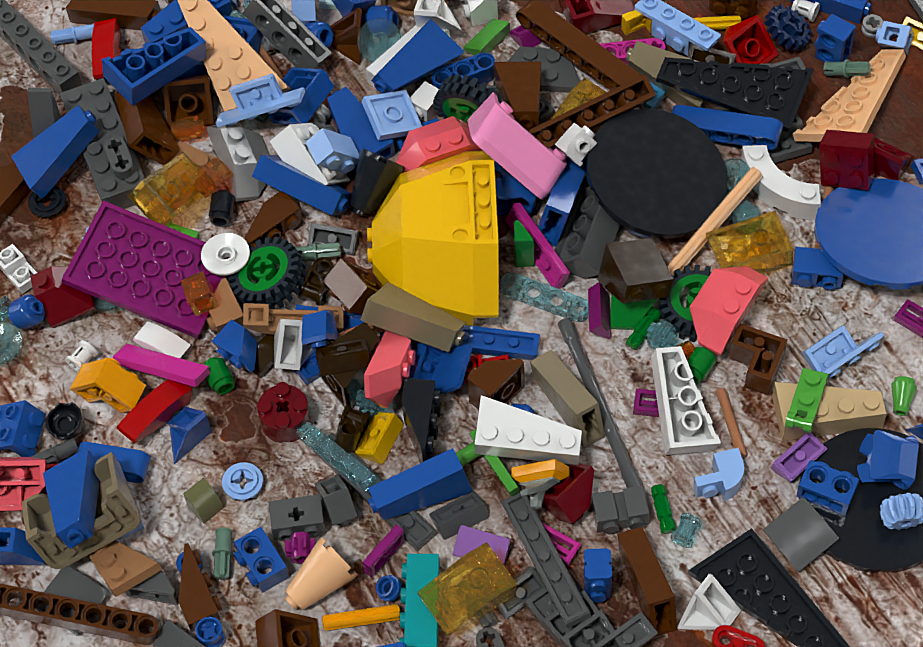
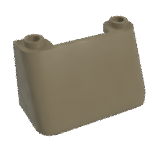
M112 452L98 459L94 465V472L100 482L93 536L75 547L69 549L56 534L48 495L43 493L35 494L22 501L26 540L49 567L54 569L65 568L129 533L140 524L138 508L120 463Z

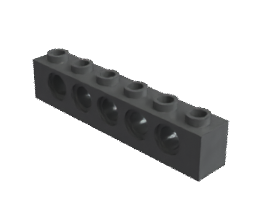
M0 0V37L59 96L61 92L82 86L78 71L6 0Z

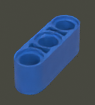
M484 52L438 68L432 73V85L439 89L443 81L451 75L453 77L460 75L462 78L464 75H467L470 81L473 78L479 79L478 83L481 85L483 82L489 83L495 78V59L493 55Z
M92 442L80 443L78 452L88 448L97 460L112 452L119 461L127 482H144L151 456L146 452Z

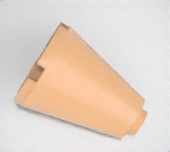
M323 537L317 541L285 590L288 594L285 600L295 610L298 607L302 610L306 609L358 576L355 571L351 574L348 572L351 567L330 545L327 547L323 546L326 542Z

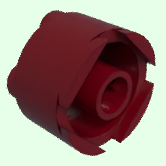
M280 382L269 388L260 397L257 403V412L262 430L269 439L282 443V441L294 442L307 433L310 427L311 416L307 398L300 389L285 382Z

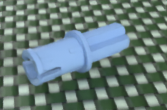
M94 23L78 27L71 25V28L53 30L50 33L51 41L53 44L70 41L77 43V40L92 38Z

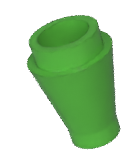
M898 376L891 383L893 413L899 416H907L917 386L913 378Z

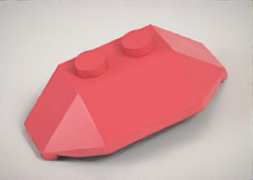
M452 116L409 131L396 163L404 166L403 171L407 172L465 151L483 150L472 140L469 125Z
M747 266L714 269L690 306L698 344L721 356L735 334L739 323H742L768 281V277Z
M385 330L364 374L365 398L372 400L382 408H388L400 390L405 378L409 377L410 366L415 364L416 355L415 350L411 348L410 339Z
M0 457V511L23 510L22 501L35 494H39L45 488L43 472L46 471L45 459Z

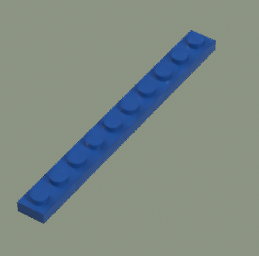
M296 305L295 310L318 311V307ZM343 310V331L362 324L363 321L360 320L361 315L355 312L350 314ZM465 325L464 327L465 337L460 346L470 345L472 353L497 356L508 354L509 357L529 360L537 358L540 334ZM385 331L380 332L381 338L383 337ZM410 339L411 345L417 346L418 341Z

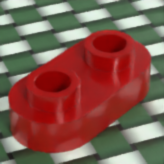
M729 625L717 627L712 635L713 647H765L764 642L758 636ZM728 639L730 643L724 645L720 640Z

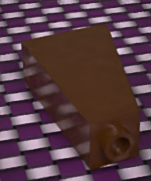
M71 0L66 6L69 21L72 23L90 25L94 22L116 18L119 28L140 31L143 25L161 11L159 2L156 0Z
M541 61L495 62V84L499 94L503 97L502 101H505L513 109L511 114L514 120L527 131L538 126L542 86Z
M117 91L114 95L128 146L166 166L180 150L151 96H147L132 106Z
M643 527L617 534L619 552L642 613L658 632L657 636L676 631L675 596Z

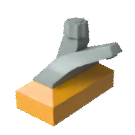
M556 459L511 467V477L525 488L520 491L521 496L531 494V509L540 510L542 509L545 491L559 483L560 480L569 477V466Z

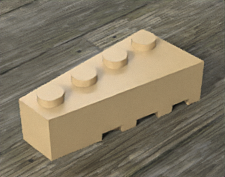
M774 382L772 399L781 440L800 439L807 433L803 431V428L794 426L792 429L785 427L786 417L798 384ZM825 386L811 433L817 437L840 434L862 428H883L887 413L881 391Z

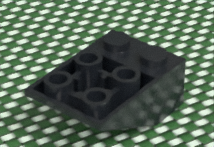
M405 378L401 399L404 424L419 461L422 463L435 457L433 443L438 437V425L436 424L437 418L441 416L442 409L440 391L436 390L435 380Z

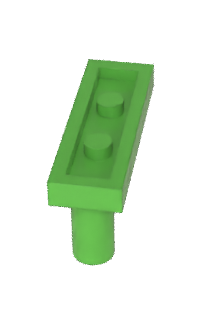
M477 428L469 433L473 442L456 452L462 467L481 455L475 454ZM482 455L509 496L520 493L517 484L497 456Z

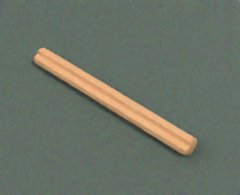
M755 167L749 169L667 265L673 277L674 271L677 269L682 271L684 269V266L691 261L762 178V174Z

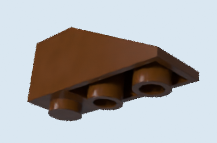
M280 191L263 203L244 238L248 245L251 244L255 248L257 247L255 241L259 239L265 244V238L270 237L273 241L274 237L280 238L290 229H295L303 221L300 207L286 193Z
M189 543L184 544L178 602L192 633L195 631L197 623L205 617L221 620L218 611L222 610L217 595L211 596L208 588L212 587L207 572L201 573L198 565L202 564V560L197 549L191 550Z

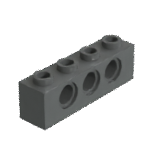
M251 0L242 13L296 68L320 69L332 53L280 0Z

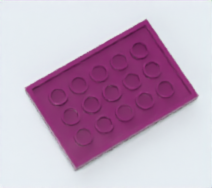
M103 200L62 277V283L198 339L207 322L206 318L209 317L207 307L221 279H227L229 275H216L204 267L201 260V251L206 242Z

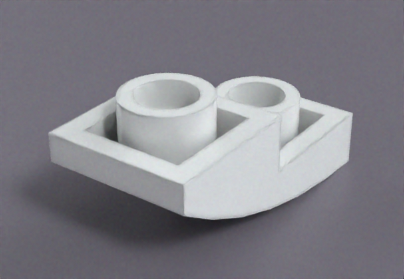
M13 244L0 252V269L23 294L32 288L30 276L37 272L29 265L24 255Z
M148 321L133 338V341L142 348L181 358L190 347L188 342L176 334Z

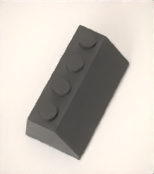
M590 186L578 190L554 250L569 270L570 275L581 278H588L599 274L606 244L613 243L616 233L620 229V224L599 205V200L593 190L590 189Z

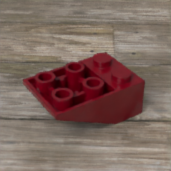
M559 0V5L566 20L583 33L622 23L623 14L635 10L631 0Z

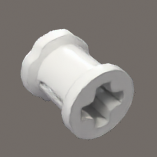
M794 0L791 10H798L799 15L813 22L819 12L820 3Z
M84 340L78 343L79 347L75 352L65 359L66 363L76 372H79L82 364L88 363L92 357L94 358L98 355L97 350Z

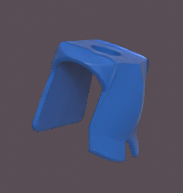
M495 161V171L500 175V177H495L497 216L508 214L515 203H521L526 212L532 214L535 209L537 196Z
M876 430L874 435L867 434L859 448V452L867 456V461L857 466L862 483L892 482L900 489H908L914 482L919 448L916 436L911 435L901 438L881 430Z

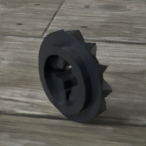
M54 185L43 198L32 192L28 198V207L31 213L37 215L39 219L41 217L49 219L54 214L59 215L61 209H65V202L67 200L63 190ZM47 196L51 201L48 207L44 205V203L47 200Z

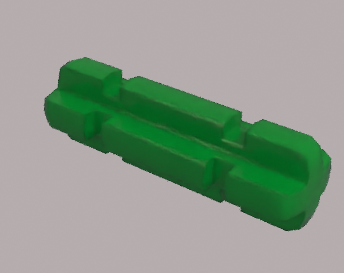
M655 307L649 309L633 333L628 337L626 341L628 347L633 350L638 349L641 342L660 318L661 313Z
M663 484L654 485L651 487V494L654 499L657 518L660 521L661 532L663 534L672 533L675 531V524L672 519L665 486Z

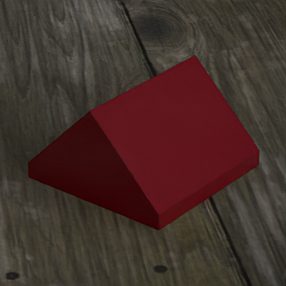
M874 137L875 174L886 179L899 181L914 155Z

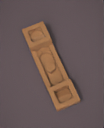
M244 303L243 327L256 332L275 335L280 319L302 320L303 315L323 310H332L337 331L339 332L343 331V308L341 306H318V311L269 309V304Z

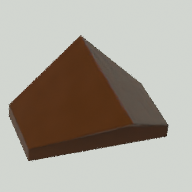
M358 7L330 26L333 31V42L330 47L360 65L364 23L362 9Z

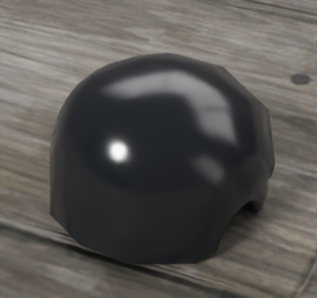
M73 402L58 403L48 413L46 418L47 431L55 439L62 441L70 440L81 434L85 425L84 414Z

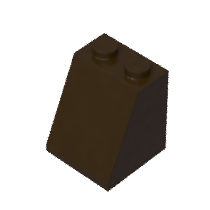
M652 238L606 244L597 278L598 282L622 303L669 297L674 280Z
M363 322L328 345L366 339L371 361L382 338L375 327L371 329L367 323ZM315 353L322 381L344 408L348 404L353 409L365 391L364 374L367 368L321 376L317 353Z

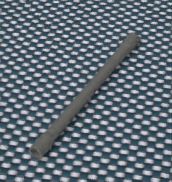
M564 318L558 322V327L565 343L569 347L586 389L599 403L604 432L621 470L624 483L627 488L643 486L635 467H633L597 384L580 344L571 318Z

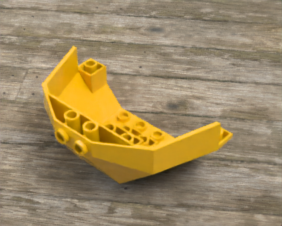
M465 151L401 173L374 217L372 228H367V242H372V248H367L368 263H373V273L383 286L389 282L466 322L465 325L473 326V318H498L499 263L494 159L484 151Z

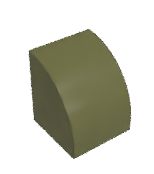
M204 478L183 493L188 508L203 524L224 508L218 495Z

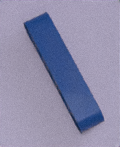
M675 105L671 112L695 124L712 141L742 146L767 145V149L771 150L777 147L784 126L781 121L775 118L685 105Z

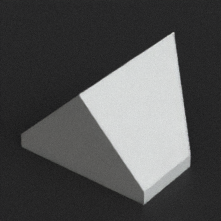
M417 0L414 9L417 27H423L432 19L441 29L462 30L444 0Z
M280 319L274 335V368L300 370L303 363L314 352V349H311V345H302V320Z
M708 574L693 594L677 629L715 630L721 625L730 626L741 612V609L712 574Z

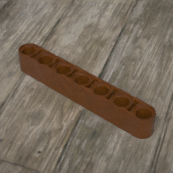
M530 0L515 14L518 22L610 91L642 76L539 0Z
M0 583V615L142 645L153 644L159 634L157 619L149 614ZM14 598L23 600L19 606L12 607L9 605V602ZM41 603L49 606L44 612H37L35 610L36 606ZM66 609L75 611L72 617L65 618L61 616L62 612ZM93 614L101 616L100 621L97 623H90L87 619ZM118 620L127 622V626L122 629L115 628L113 625ZM145 625L154 628L149 634H143L139 631Z

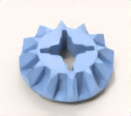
M245 462L232 465L226 470L222 478L225 494L230 496L232 500L238 499L243 502L248 498L254 499L255 495L261 491L264 482L259 468ZM244 474L246 481L250 483H246L242 490L240 484L236 483L241 482L242 475Z

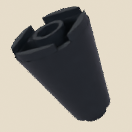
M362 148L359 154L350 206L354 207L352 212L366 217L367 213L372 215L390 191L398 176L404 172L405 167Z

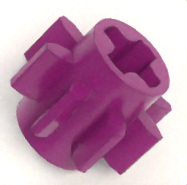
M307 532L291 534V540H285L286 557H291L293 563L303 564L316 544L315 538L310 539V534Z

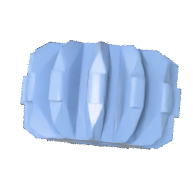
M899 493L896 496H890L889 499L883 500L880 505L881 520L889 529H908L923 523V499L919 494Z

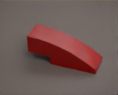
M116 18L94 22L91 50L94 80L104 78L102 69L103 58L110 56L112 59L121 55L119 42L122 33Z
M167 379L143 398L117 425V430L133 443L138 442L165 425L171 419L174 412L189 404L193 389L189 385Z

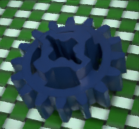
M782 4L778 7L775 5L765 16L767 20L764 24L769 26L766 31L771 33L772 40H778L779 46L784 44L787 50L792 47L796 51L798 48L800 50L803 49L811 40L810 35L812 31L807 29L810 24L805 22L804 16L798 15V10H791L789 5L786 8Z

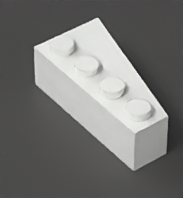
M682 347L656 348L651 356L665 455L715 451L721 442L714 431L711 417L706 412L701 393L697 390L694 383V376Z
M481 395L475 438V454L536 461L556 459L564 464L579 465L581 430Z

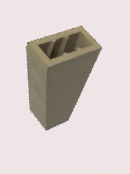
M636 41L634 48H629L625 60L628 61V65L641 75L646 74L649 82L666 92V97L678 105L703 107L705 100L656 82L665 57L690 58L640 41Z
M389 282L367 300L360 319L365 323L447 352L455 346H460L465 337L463 330L466 322Z
M550 350L531 360L530 364L535 381L566 425L582 431L581 446L586 448L604 438L605 432L599 403L555 353Z

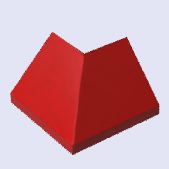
M759 15L726 28L724 43L730 53L736 54L735 63L765 64L778 55Z

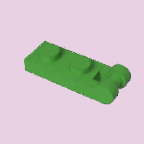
M807 368L802 369L791 407L786 417L785 427L793 429L795 426L803 428L804 432L811 433L828 380V373Z

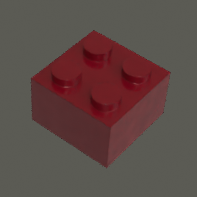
M826 130L820 142L821 186L869 190L875 176L874 134Z

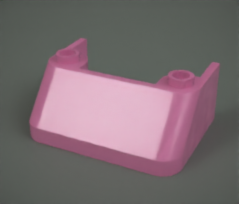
M493 92L467 120L471 138L485 153L533 194L543 200L550 193L566 167L567 157L557 147L553 150L544 146L514 120L511 114L513 109L504 101L499 103L497 95Z

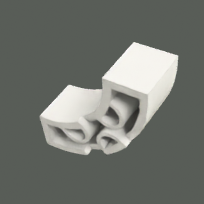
M767 145L743 146L741 155L743 175L752 167L758 169L762 174V178L753 187L758 194V198L772 209L776 207L787 212L788 216L815 220L817 210L821 206L819 184L801 182L784 174L771 160Z

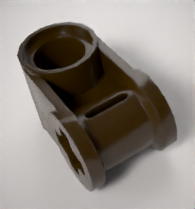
M320 257L313 262L307 276L303 279L305 281L304 285L299 286L300 292L297 295L299 299L306 298L316 302L317 306L324 305L330 288L323 280L334 268L333 262L329 258ZM323 271H328L326 274H320Z
M348 404L345 405L334 442L335 447L339 451L344 453L355 451L362 434L366 430L371 412L366 411L364 413L350 408Z

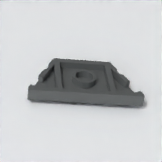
M520 46L508 60V62L541 61V91L582 94V84L572 62L555 49Z

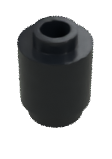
M218 190L211 195L209 218L210 222L215 226H227L233 218L235 197L229 191Z

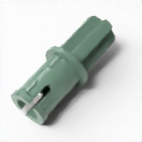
M846 59L844 62L825 61L823 70H828L824 72L825 76H844L849 78L850 76L870 75L871 65L869 62H851L849 59Z
M315 242L313 245L295 247L304 260H316L320 257L333 258L341 255L339 243L317 245Z
M221 527L215 531V549L212 551V556L214 557V577L219 580L228 579L230 558L233 556V551L231 550L232 530Z

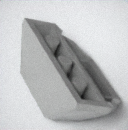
M208 126L206 130L232 194L235 197V201L258 199L267 184L252 177V174L260 156L269 155L261 135L240 126Z

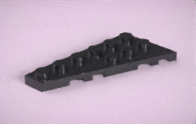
M665 57L656 82L736 113L775 118L783 123V131L789 133L814 68L801 70L788 66L774 68L761 64L731 62V64H721L718 61H709L708 63L695 62L694 59Z
M752 528L688 570V575L700 583L705 580L708 574H712L741 610L797 647H850Z

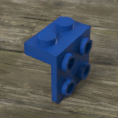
M418 342L415 351L414 366L411 365L408 378L435 380L436 390H439L440 394L458 390L464 383V376L467 365L470 362L472 347L465 344L447 352Z
M26 400L0 405V450L10 449L21 457L35 455L46 414Z

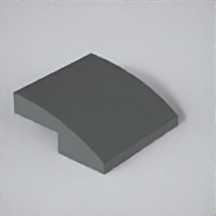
M804 497L762 529L797 572L839 539Z
M67 566L58 572L44 593L101 604L109 591L75 569ZM41 603L35 609L39 612H44L49 606ZM66 609L62 612L61 616L65 618L72 617L75 611ZM67 629V630H69L70 632H72V633H73L74 635H76V636H77V635L79 634V632H80V631H75V630Z

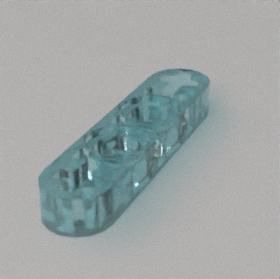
M513 272L506 273L501 278V292L509 298L563 318H571L574 322H584L589 318L588 301L580 296ZM512 282H515V285H512L511 288L507 287V284L510 285ZM531 289H537L541 294L533 298L528 296L527 292ZM554 297H559L563 300V303L559 306H554L549 301ZM583 307V310H580L579 313L575 312V309Z
M305 422L296 431L299 438L363 491L369 492L368 488L378 483L377 478L369 469L311 423Z

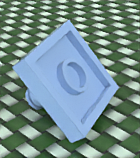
M406 90L365 96L362 100L363 107L378 141L407 136L409 131L422 127Z

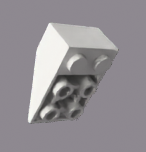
M313 123L290 124L270 141L283 162L324 185L350 181L347 173L344 174L316 165L306 144V141L319 131V128Z

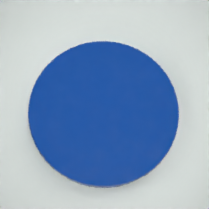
M873 179L869 190L839 187L822 201L815 218L814 234L816 242L819 243L823 250V255L835 268L845 275L871 286L873 284L888 286V289H909L910 286L921 284L923 286L922 188L898 180Z

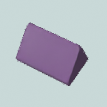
M807 432L772 463L771 469L787 481L792 482L806 469L810 460L815 461L827 448L812 433Z
M461 525L454 546L453 556L503 570L511 547L510 539Z

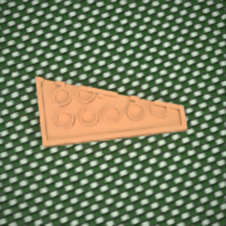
M177 0L188 27H192L206 41V59L203 62L224 112L237 108L229 92L231 86L273 73L282 93L291 89L217 11L209 0Z
M904 49L881 50L869 61L871 65L870 75L853 76L851 78L852 83L847 88L843 86L821 107L822 111L816 117L811 116L806 121V127L802 130L797 129L793 133L794 140L821 142L826 130L867 133L906 58Z

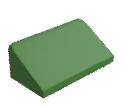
M492 19L463 49L473 56L484 52L489 53L509 34L510 23Z

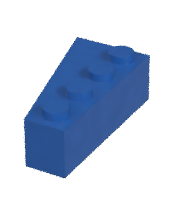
M174 0L143 25L141 31L145 43L150 41L156 43L163 40L164 36L189 27L178 1ZM209 0L221 15L234 17L230 0Z
M192 27L164 36L163 40L156 43L150 41L143 44L142 48L134 51L128 49L120 52V56L112 59L110 56L103 58V77L133 106L205 60L206 41Z

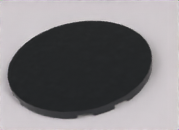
M658 109L626 111L605 122L593 137L597 144L586 155V176L590 189L593 190L599 200V205L609 216L636 233L645 236H663V238L683 237L685 234L696 232L725 199L727 172L719 150L707 134L695 124L679 115Z
M862 428L844 432L826 441L823 445L827 450L815 460V462H824L835 470L849 472L859 479L856 493L846 516L809 502L839 537L824 552L838 562L842 561L855 567L854 569L871 573L889 571L895 573L922 564L923 523L908 529H889L881 520L880 505L883 500L889 499L890 496H896L899 493L919 494L923 499V444L919 442L915 480L908 489L903 490L892 482L862 483L857 466L867 461V456L859 452V448L867 434L874 435L876 430H881L901 438L909 437L908 435L881 428ZM804 470V471L802 472V474H801L800 481H801V479H802V476H803L805 470ZM811 479L814 483H822L819 479ZM842 488L835 489L839 493H846Z

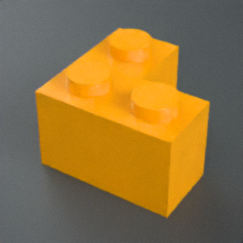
M107 357L82 364L70 390L88 403L103 400L119 413L131 411L136 406L146 385L139 380L136 374L120 367V363L117 360Z

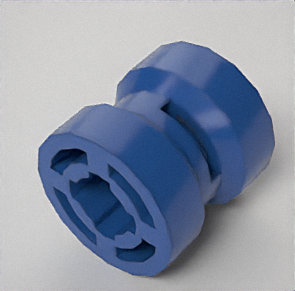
M205 617L197 623L195 633L202 645L205 647H222L224 645L225 634L219 620L213 617Z

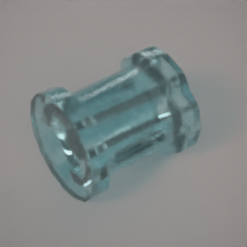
M682 513L679 518V526L676 531L672 532L671 539L679 546L691 548L694 543L693 537L697 529H700L702 526V521L692 514Z

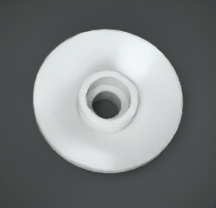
M222 233L213 236L204 244L201 251V260L204 267L216 275H231L240 271L247 264L250 256L249 246L245 239L233 233Z

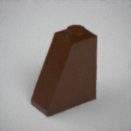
M15 162L0 169V226L31 191Z

